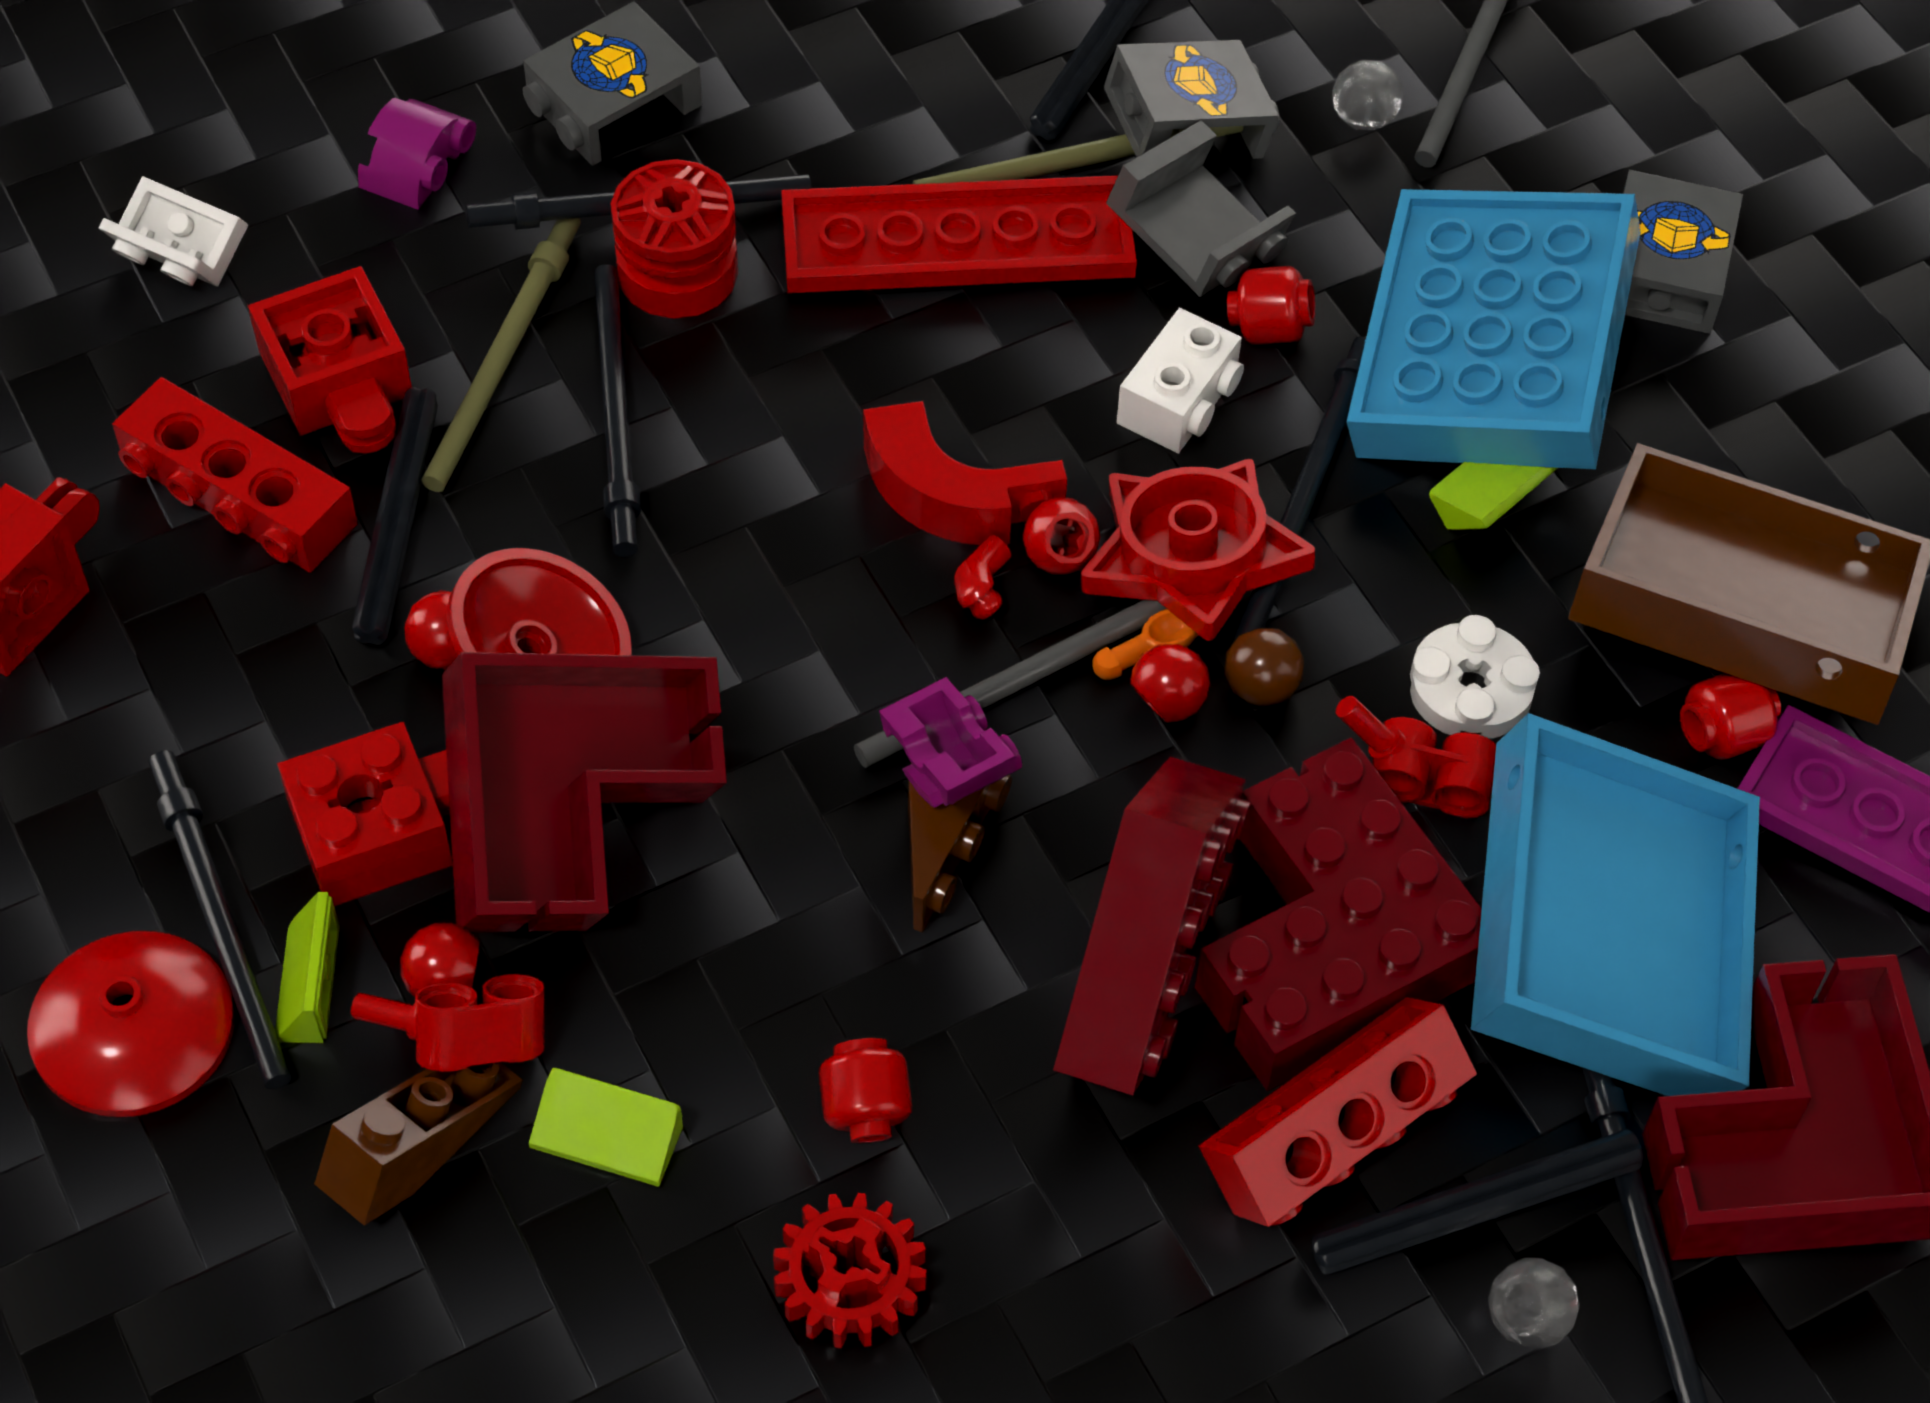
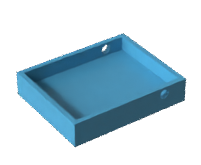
M1401 189L1346 421L1356 458L1596 469L1641 233L1635 194Z
M1528 713L1496 743L1471 1030L1665 1096L1739 1091L1749 1086L1760 797Z

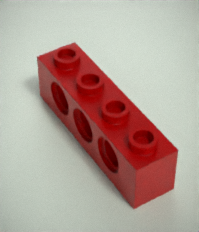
M160 377L112 423L120 448L118 452L119 458L130 472L140 478L151 477L166 486L169 492L181 503L187 506L196 504L214 515L220 525L233 534H240L242 532L261 543L269 555L282 563L291 561L311 573L358 525L349 486L163 377Z
M1405 997L1198 1146L1235 1216L1267 1227L1278 1225L1295 1217L1303 1207L1302 1202L1321 1188L1335 1185L1348 1178L1355 1170L1354 1164L1377 1148L1389 1146L1401 1139L1407 1131L1406 1126L1426 1111L1435 1110L1450 1103L1457 1096V1089L1477 1075V1072L1444 1005ZM1396 1068V1079L1391 1087V1076ZM1345 1105L1344 1119L1342 1123L1339 1125V1114L1342 1107ZM1293 1142V1154L1290 1161L1286 1164V1152Z

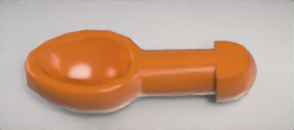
M1168 609L1161 610L1147 620L1140 635L1112 649L1105 647L1097 652L1092 660L1094 673L1103 680L1116 679L1122 676V671L1134 666L1141 654L1158 644H1179L1189 647L1198 634Z

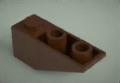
M1011 775L954 804L945 806L943 803L935 808L930 806L918 794L908 780L913 929L923 932L933 912L936 911L942 914L948 907L957 884V877L954 874L962 860L971 862L976 856L985 833V826L981 824L990 809L998 812L1002 808L1011 788Z
M501 1062L474 1065L466 1069L450 1072L423 1070L331 1125L314 1185L363 1225L368 1224L411 1197L521 1088L523 1079Z

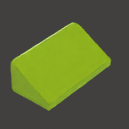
M1463 462L1430 490L1429 496L1447 530L1487 529L1558 468Z
M317 892L293 918L288 927L275 1033L280 1043H323L324 1039H327L340 930L334 903L328 892Z
M552 1068L546 1080L529 1140V1148L659 1187L683 1129L681 1108L679 1105L559 1068Z

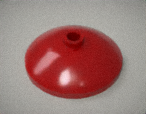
M510 548L484 555L469 565L462 573L449 597L447 626L457 655L461 652L588 655L632 654L631 635L627 621L611 593L585 569L553 553L529 548Z
M129 931L113 934L93 941L73 952L55 967L40 986L32 1003L28 1018L27 1038L30 1055L44 1083L60 1099L73 1107L107 1117H131L149 1114L174 1105L188 1097L201 1087L216 1071L224 1059L233 1037L235 1026L234 1000L227 979L219 965L209 954L192 942L175 935L156 931ZM125 995L133 996L124 1005L116 1006L112 1004L119 997Z

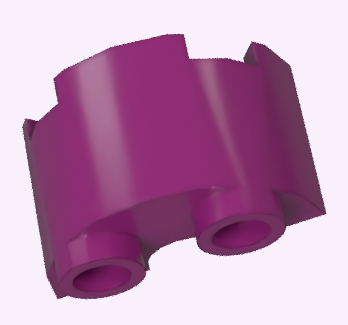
M396 97L392 98L380 110L369 128L368 134L377 137L369 165L365 166L359 163V188L419 210L430 193L439 190L443 185L448 172L446 158L456 160L460 153L467 152L472 146L476 135V123L415 99L404 101Z
M947 677L879 710L886 737L894 735L903 746L906 755L912 763L902 769L905 776L918 794L934 808L943 803L945 806L954 804L1022 768L1021 756L1013 741L1005 734L998 736L992 728L987 729L985 714L976 699L971 695L964 697Z

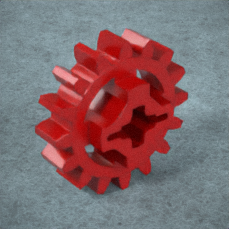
M859 1192L854 1199L852 1207H843L836 1193L830 1194L828 1197L827 1212L820 1214L809 1204L802 1207L804 1227L801 1228L797 1225L786 1223L783 1227V1243L787 1247L776 1248L773 1253L774 1269L781 1272L774 1276L776 1297H789L785 1302L786 1318L791 1322L806 1315V1336L812 1340L824 1328L832 1330L833 1343L836 1348H842L846 1341L847 1333H857L864 1347L872 1346V1329L878 1326L891 1336L897 1334L898 1316L896 1312L899 1311L905 1315L914 1316L918 1311V1297L914 1292L925 1291L927 1270L919 1267L925 1263L926 1249L924 1242H911L914 1238L913 1221L908 1218L893 1224V1204L891 1202H884L874 1212L867 1209L866 1194ZM884 1246L889 1249L895 1259L898 1269L897 1275L891 1273V1264L881 1259V1251ZM804 1264L810 1267V1275L818 1279V1289L815 1294L809 1289L802 1274ZM838 1270L846 1272V1274L839 1273Z

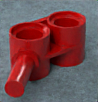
M1347 696L1339 702L1336 707V715L1369 745L1368 752L1373 758L1372 765L1400 802H1410L1440 809L1446 814L1463 818H1475L1487 812L1492 796L1496 744L1493 741L1479 734L1462 732L1448 736L1443 742L1442 750L1436 749L1437 734L1432 727L1420 720L1408 717H1395L1382 723L1354 696Z
M506 974L487 980L483 985V1004L477 1005V992L472 987L458 983H437L423 987L415 994L414 1005L365 993H358L351 1005V1016L353 1019L406 1031L409 1039L416 1041V1062L421 1067L432 1071L450 1072L488 1063L524 1062L540 1056L544 1051V984L539 979L529 975Z

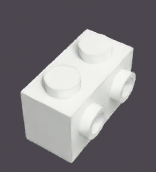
M1179 307L1120 385L1116 423L1179 454L1193 434L1200 437L1205 432L1213 417L1215 404L1221 395L1229 397L1237 388L1244 371V365L1238 362L1242 337Z

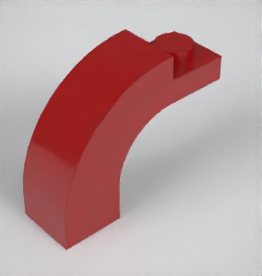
M923 401L863 409L864 451L871 477L878 491L900 516L932 535L950 541L981 545L989 536L994 535L1006 544H1010L1012 523L1026 522L1031 512L1044 501L1056 497L1066 498L1067 476L1062 460L1001 469L971 467L949 457L937 445L930 431Z

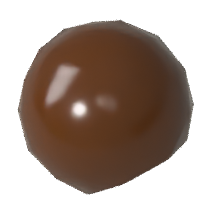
M1260 628L1239 635L1226 653L1224 674L1233 693L1250 705L1273 706L1283 703L1293 695L1303 681L1304 658L1296 641L1280 629Z

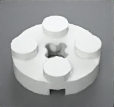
M1469 615L1463 618L1460 623L1438 628L1419 644L1410 672V693L1412 702L1419 714L1430 725L1441 732L1449 735L1460 733L1461 730L1469 733L1482 732L1481 736L1491 739L1507 734L1529 713L1540 671L1537 663L1518 639L1508 632L1495 627L1494 623L1487 617ZM1474 672L1480 674L1485 678L1484 683L1486 687L1481 688L1476 683L1469 684L1467 687L1460 683L1463 673Z

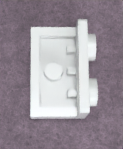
M142 176L119 224L103 218L98 229L115 240L112 247L114 252L135 263L145 265L148 257L163 263L160 269L161 272L181 283L193 286L198 278L218 287L248 224L233 214Z

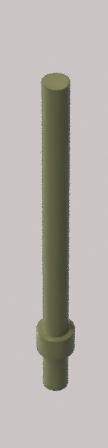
M1243 126L1210 127V129L1217 135L1216 137L1242 132ZM1173 129L1170 138L1185 129ZM1126 134L913 180L912 184L1022 180L1134 156L1135 153Z
M580 218L557 220L547 240L537 244L528 262L530 272L422 477L423 485L429 490L442 492L445 489L550 283L560 279L569 261L567 251L581 225Z

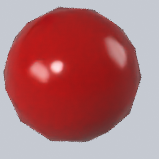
M1056 497L1038 505L1028 516L1023 532L1026 554L1039 569L1052 575H1068L1082 570L1096 554L1101 538L1097 519L1087 506L1073 498Z
M439 590L423 596L411 607L405 623V640L411 654L429 668L447 670L458 657L451 642L447 626V606L452 591Z
M1158 644L1141 654L1132 669L1130 685L1158 716L1169 723L1182 722L1198 713L1208 696L1210 679L1208 668L1200 655L1188 647L1179 644Z
M433 923L418 930L407 941L400 957V975L407 991L415 997L419 989L437 983H458L472 987L480 940L468 929L454 923Z

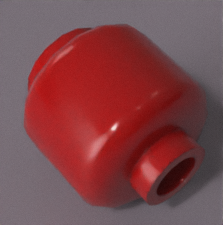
M1292 266L1246 270L1240 277L1237 291H1229L1227 295V313L1230 326H1240L1245 340L1253 345L1299 341L1306 327L1314 326L1316 305L1312 280L1303 279L1301 273Z
M1723 673L1694 684L1690 688L1685 698V705L1680 710L1681 727L1686 739L1695 750L1699 752L1704 751L1708 756L1720 761L1727 760L1764 746L1767 740L1774 737L1777 730V717L1781 713V702L1776 690Z
M862 1038L836 1044L833 1047L834 1055L827 1058L821 1064L818 1072L825 1122L833 1129L850 1132L852 1143H872L891 1138V1126L903 1122L912 1113L913 1106L908 1066L905 1057L899 1051L888 1048L887 1040L882 1038Z

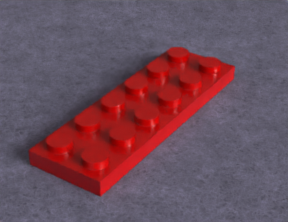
M1118 175L781 190L787 293L1135 278L1137 259L1133 230L1106 204Z

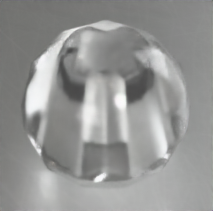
M1363 59L1349 64L1338 74L1332 90L1333 105L1339 118L1352 128L1375 130L1386 126L1396 117L1403 101L1402 84L1396 72L1382 61Z
M1523 1258L1509 1264L1494 1279L1488 1298L1492 1322L1505 1339L1529 1349H1545L1559 1343L1574 1328L1580 1309L1576 1284L1562 1267L1542 1258Z

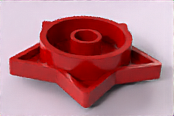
M1244 459L1221 469L1209 467L1174 468L1149 478L1112 473L1109 475V496L1116 530L1082 569L1081 587L1083 593L1090 595L1158 601L1203 639L1212 641L1246 591L1313 570L1315 567V547L1266 514L1264 503L1259 495L1255 464L1252 459Z

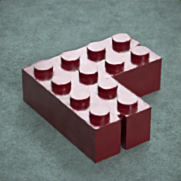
M461 652L442 674L456 925L466 928L470 932H516L527 922L528 931H587L609 914L601 803H703L727 783L722 726H709L691 743L689 739V734H698L721 714L717 657Z
M1352 737L1304 760L1300 776L1290 767L1242 792L1241 799L1251 801V807L1240 840L1287 905L1201 948L1195 989L1227 1034L1237 1029L1234 1045L1266 1091L1294 1078L1405 997L1436 1003L1475 982L1481 907ZM1244 996H1245V998L1247 999L1248 1003H1246V1004L1243 1005V1000H1244Z
M1169 757L1125 807L1053 1068L1054 1071L1132 1096L1143 1080L1144 1075L1156 1078L1162 1059H1167L1178 1026V1020L1169 1018L1168 1013L1173 1014L1180 995L1185 996L1196 962L1195 956L1185 954L1186 949H1192L1198 932H1203L1208 917H1213L1218 901H1223L1231 879L1234 864L1226 862L1224 859L1226 853H1231L1236 839L1240 840L1248 819L1251 801L1241 799L1246 779Z
M1896 954L1837 958L1817 997L1819 1003L1811 1004L1826 973L1823 960L1763 964L1753 986L1751 1026L1767 1088L1657 1098L1642 1136L1655 1190H1664L1659 1199L1658 1206L1671 1260L1930 1239V1071Z

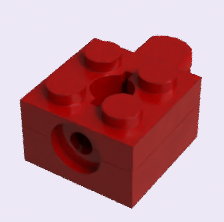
M362 266L248 305L259 353L300 436L334 424L343 444L350 451L365 454L379 451L394 439L396 422L391 403L404 398L405 392L412 387L405 349Z
M62 477L56 478L36 500L7 483L0 488V673L6 677L90 591L75 544L96 524L100 511L99 500L96 495L85 489L78 488L75 483Z
M403 721L277 763L290 810L320 891L329 893L334 906L453 866L446 829L442 820L450 816L447 752L444 750L418 759ZM363 797H371V798H372V799H367V800L358 801V802H356V803L350 805L349 807H347L351 802L355 801V800L358 799V798H363Z

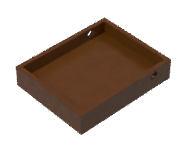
M1637 443L1584 567L1568 619L1879 725L1900 673L1930 563V539ZM1861 532L1874 533L1879 538L1880 543L1871 547L1862 545L1858 541L1857 535Z

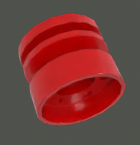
M673 159L651 162L633 170L617 185L610 203L616 264L620 289L629 301L649 314L673 319L698 316L719 306L733 291L739 274L735 239L734 199L732 189L722 176L701 163Z

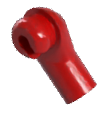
M994 535L989 536L957 568L954 575V584L959 603L963 608L969 607L972 615L980 620L990 617L1001 607L1002 597L992 588L994 585L992 576L1011 558V551L1007 544Z

